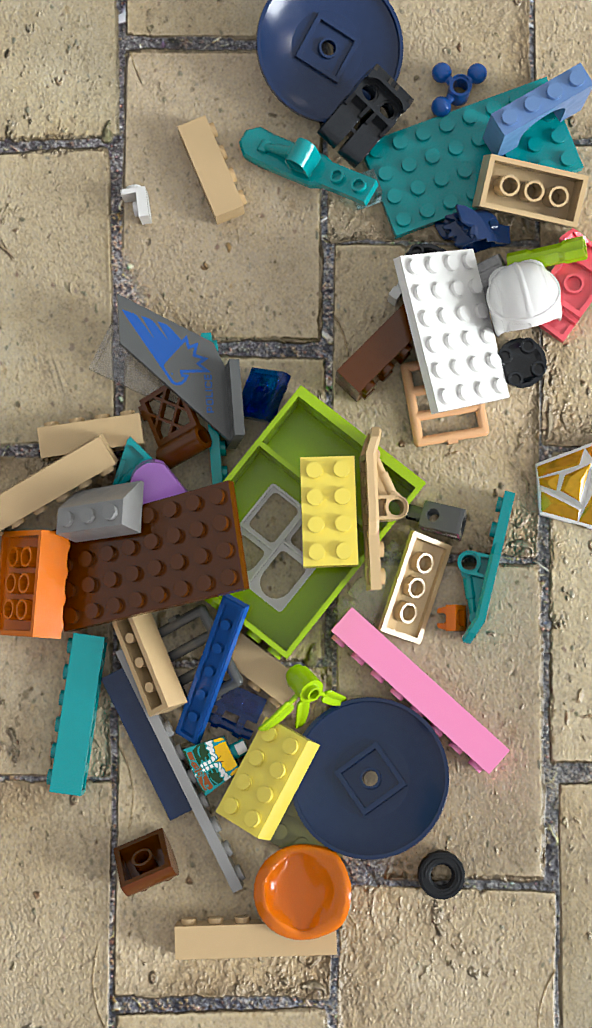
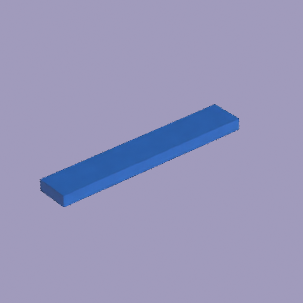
M230 594L223 595L187 696V703L183 707L175 730L176 734L194 745L199 744L202 740L250 605Z

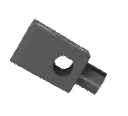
M425 501L423 507L409 504V510L406 514V519L419 522L418 526L422 531L458 541L462 540L468 517L466 509L431 501ZM432 515L439 516L436 521H429Z

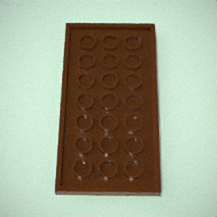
M227 480L143 504L141 533L83 542L69 540L70 550L67 557L68 576L65 581L66 601L63 606L62 617L64 632H73L250 589L234 482Z

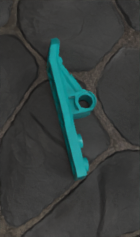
M262 127L247 129L239 141L243 157L254 165L310 189H325L364 206H367L379 185L376 179L332 162L326 155L319 153L313 143L304 138H298L296 142H292Z
M505 491L504 498L498 497L495 512H499L500 515L498 523L492 522L489 537H493L494 540L490 555L475 551H464L457 559V566L463 579L465 598L468 602L470 614L469 621L471 623L462 637L463 643L466 644L472 643L486 620L515 498V493ZM467 557L476 560L477 565L472 570H466L462 567L461 563Z

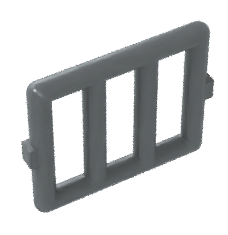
M200 604L181 616L177 614L169 618L167 624L158 628L161 638L200 617L206 629V632L168 652L171 662L206 644L214 621L205 605ZM232 657L227 668L231 679L221 684L216 701L222 699L221 696L243 684V678ZM198 666L178 677L186 699L188 695L183 686L193 681Z

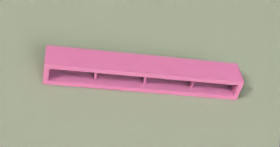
M350 607L331 628L330 631L334 633L331 638L341 648L347 645L353 651L350 656L361 666L366 662L373 669L370 674L381 684L384 681L388 682L392 686L390 692L400 701L405 698L412 704L410 709L421 717L425 716L432 722L430 726L439 737L445 734L451 740L448 745L459 755L465 752L471 758L468 763L479 773L484 770L490 774L510 751L353 607Z

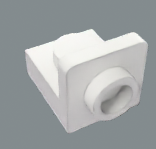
M134 184L127 186L126 189H121L120 193L125 203L133 202L135 217L140 218L142 225L151 224L149 195L146 187Z

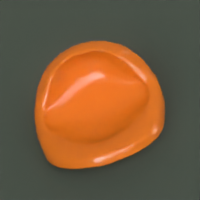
M296 844L284 847L268 857L256 875L254 883L255 906L263 922L272 931L293 940H311L325 936L342 926L348 915L351 902V882L348 872L339 855L328 847L314 844Z

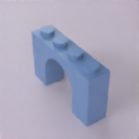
M582 64L575 65L492 113L482 138L491 153L502 156L516 148L524 132L551 112H554L559 122L579 112L592 90V80Z

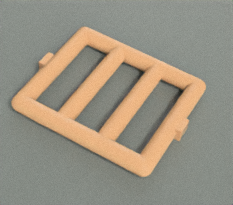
M417 360L401 364L400 369L413 442L416 447L441 443L453 445L458 444L459 440L482 437L489 434L484 403L431 414L430 409L418 411L416 396L427 395L424 385L414 386L411 372L420 370L419 362ZM476 412L478 427L426 436L422 434L420 421Z

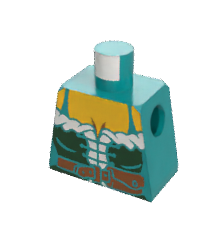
M225 735L186 747L182 751L206 796L236 774L240 766L237 759L247 753L248 747L243 738L229 745Z

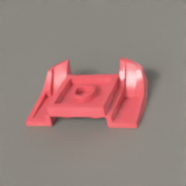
M572 228L559 238V243L563 240L583 235ZM584 236L588 258L569 264H557L551 270V273L556 277L560 285L561 320L553 319L539 325L541 329L561 343L564 342L592 303V242Z

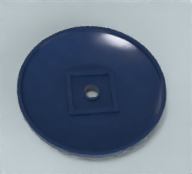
M268 0L261 12L256 31V54L261 73L277 99L292 112L308 120L325 123L344 97L351 92L355 84L375 64L380 65L395 81H397L402 67L403 36L398 17L389 0ZM328 42L332 45V55L323 53L322 43ZM362 89L365 98L370 100V95Z
M362 697L341 702L340 706L329 708L319 715L305 730L303 736L320 746L292 799L297 814L304 826L324 846L347 857L378 860L396 856L409 850L423 840L433 829L447 801L450 781L449 767L440 739L427 721L418 713L393 700ZM370 771L375 772L378 776L377 783L373 786H367L364 783V776Z

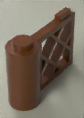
M163 385L139 400L141 406L138 409L143 421H148L158 445L156 459L164 461L171 470L211 447L212 439L207 429L200 424L196 413L179 397L177 403L168 400L171 390ZM155 399L161 401L158 414L153 413L149 404ZM167 404L175 407L172 420L164 417ZM181 410L187 413L190 420L186 425L178 423ZM162 422L170 424L169 433L164 438L160 430Z

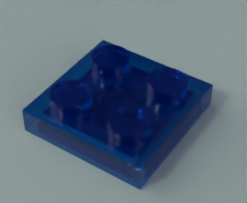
M252 367L242 391L244 419L271 423L278 413V408L287 390L291 375L283 371Z

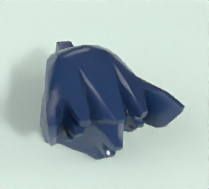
M456 204L457 212L446 215L444 222L435 223V228L439 235L445 240L454 241V246L459 248V250L473 249L474 253L490 248L507 247L511 244L510 226L499 224L495 215L483 209H471L467 206Z

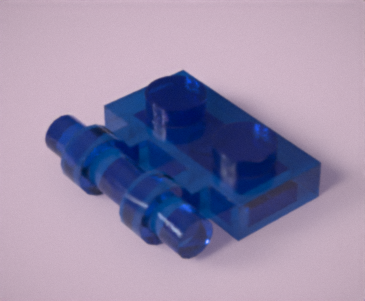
M237 687L222 695V699L215 702L214 705L218 707L216 713L211 712L208 722L211 723V727L225 729L238 739L242 737L250 740L253 730L244 727L246 721L249 720L257 724L267 699ZM225 711L240 716L238 722L235 723L224 718Z

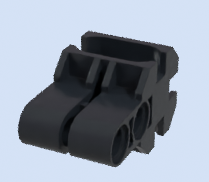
M375 64L355 84L351 92L344 97L336 110L319 128L317 134L333 149L347 135L349 138L339 148L337 153L355 168L377 142L395 125L396 120L401 114L406 112L414 99L380 65ZM362 89L370 95V100L365 98ZM381 107L387 112L388 118L380 112ZM358 121H360V123H359V125L357 126V128L354 129L353 127L356 125V123H357Z

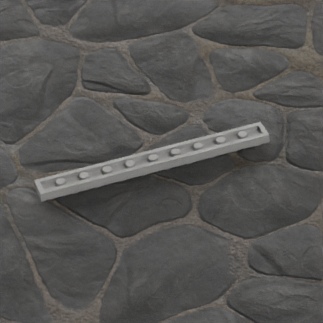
M122 649L116 651L115 653L232 892L234 893L242 889L244 886L243 880L246 879L241 866L239 864L235 866L231 858L234 852L228 840L223 841L219 834V831L222 830L216 816L211 817L207 809L210 803L203 792L199 793L195 785L198 781L192 769H188L184 762L186 757L182 751L183 748L180 744L176 746L172 738L175 735L172 725L169 721L164 722L161 714L149 717Z

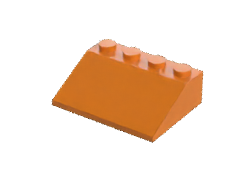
M50 530L4 531L1 537L0 635L61 639V632L64 627L62 617L63 606L66 601L65 581L68 576L67 557L70 550L69 539L57 535L56 531Z

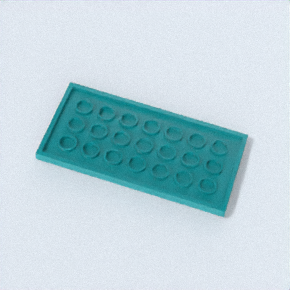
M547 77L451 111L447 116H437L385 135L377 142L364 160L371 178L376 179L379 184L376 191L395 239L435 225L437 222H443L446 220V215L457 212L456 204L464 205L471 209H478L472 207L483 156L492 154L482 139L490 115L548 82ZM554 112L535 122L524 132L518 146L502 155L573 173L583 169V164L565 121L559 122Z

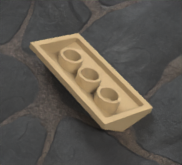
M410 531L378 627L379 631L417 644L421 643L452 546L416 531Z

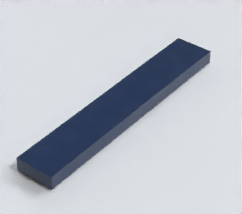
M121 668L101 678L170 821L191 811L192 808L124 669Z

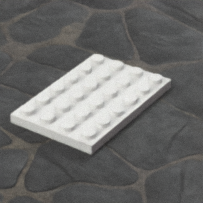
M463 249L405 255L394 258L393 261L431 414L509 398L501 358L498 355L499 351L474 250Z

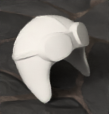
M529 259L513 262L508 266L497 268L490 275L486 300L490 310L494 333L498 338L504 332L528 329L553 319L561 320L562 305L559 282L551 272L546 270L540 261Z

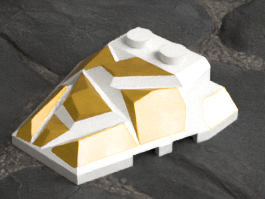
M592 443L536 463L538 515L568 524H577L592 530Z

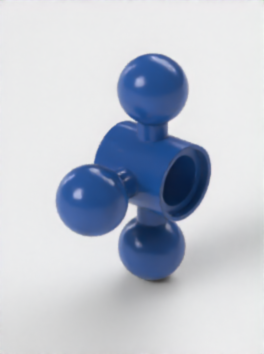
M441 62L436 64L432 69L433 79L438 83H446L449 87L446 97L440 96L433 100L431 105L433 114L438 117H444L450 113L451 104L454 106L464 105L468 101L472 84H480L486 79L487 70L484 65L475 63L469 67L467 76L457 74L452 77L451 67L447 63ZM460 87L465 92L457 93L454 88Z

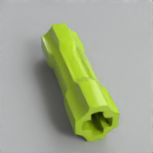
M579 236L553 245L507 253L506 258L507 266L513 262L533 259L540 261L544 267L561 263L569 264L586 260L588 254L585 239L583 236Z

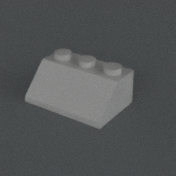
M135 481L76 491L58 508L56 534L73 542H83L141 533L144 482Z

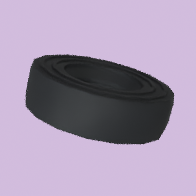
M437 850L427 854L421 860L417 878L420 887L427 895L435 899L445 900L454 897L461 891L465 882V870L462 862L456 855L448 851ZM446 865L449 867L451 879L447 884L438 885L432 881L431 872L435 866Z

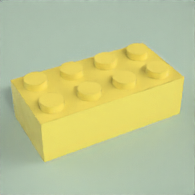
M355 456L300 457L303 568L357 567Z
M265 717V719L263 720L262 724H263L267 719H269V717ZM280 722L266 731L258 730L216 813L256 838L270 841L320 745Z

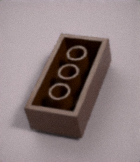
M404 304L336 371L335 382L356 402L361 398L366 400L375 391L376 383L379 380L384 382L392 374L395 364L397 362L402 364L411 354L410 351L413 349L414 342Z

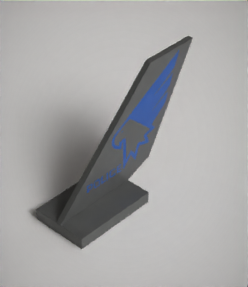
M117 294L119 345L225 438L226 450L237 449L245 436L240 360L229 359L226 366H224L213 342Z

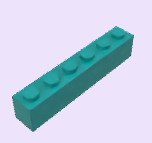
M73 633V638L68 639L67 653H70L69 664H65L63 669V679H66L65 690H61L59 695V705L62 706L61 716H57L55 721V732H58L57 743L53 742L51 748V758H54L53 769L48 770L46 780L47 785H50L49 792L75 796L85 794L108 637Z

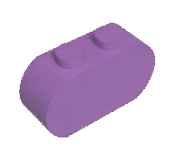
M145 460L135 467L131 475L130 482H144L143 504L188 492L162 460Z

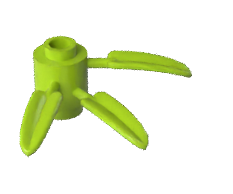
M300 664L294 665L287 671L286 680L287 685L295 694L259 726L258 730L266 731L281 722L294 709L293 703L298 697L300 701L296 705V729L305 724L310 702L322 696L321 701L323 703L340 706L341 702L347 701V698L332 690L323 692L322 682L308 667Z

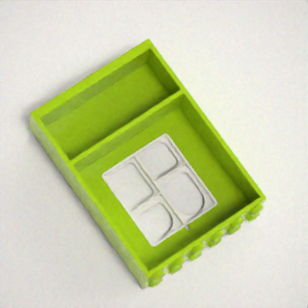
M300 385L224 480L234 482L241 535L246 536L264 551V556L250 571H247L250 589L231 593L230 595L250 605L243 623L249 629L246 634L257 643H260L262 640L270 645L267 651L279 660L282 657L289 658L365 561L359 457L366 435L302 385ZM378 446L380 451L379 458L385 471L388 472L396 491L408 501L409 505L426 482ZM355 456L358 566L305 568V573L284 597L275 599L266 596L261 589L260 579L264 571L280 552L285 551L303 565V552L291 543L292 536L302 525L300 457ZM277 493L296 507L298 513L277 540L269 542L250 527V521L270 496ZM391 501L388 507L389 511L393 515H398L400 507L396 502ZM396 521L379 522L380 541ZM223 595L206 599L205 601L218 610Z

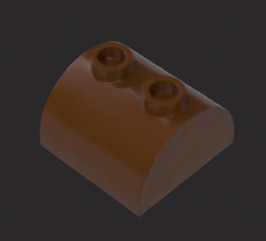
M163 828L113 849L120 887L127 897L144 892L152 886L169 881L179 875L173 849Z

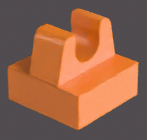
M446 605L437 609V613L446 615V622L437 623L438 628L445 629L446 631H466V605Z

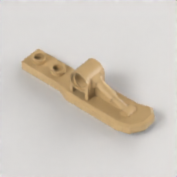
M372 427L369 430L359 457L366 591L382 590V585L385 584L386 580L385 569L381 568L380 557H384V543L380 541L379 522L397 521L406 516L409 510L408 501L396 491L388 472L385 471L379 458L380 451L378 446L382 432L380 427ZM391 501L399 505L400 512L398 515H393L389 511L388 507Z

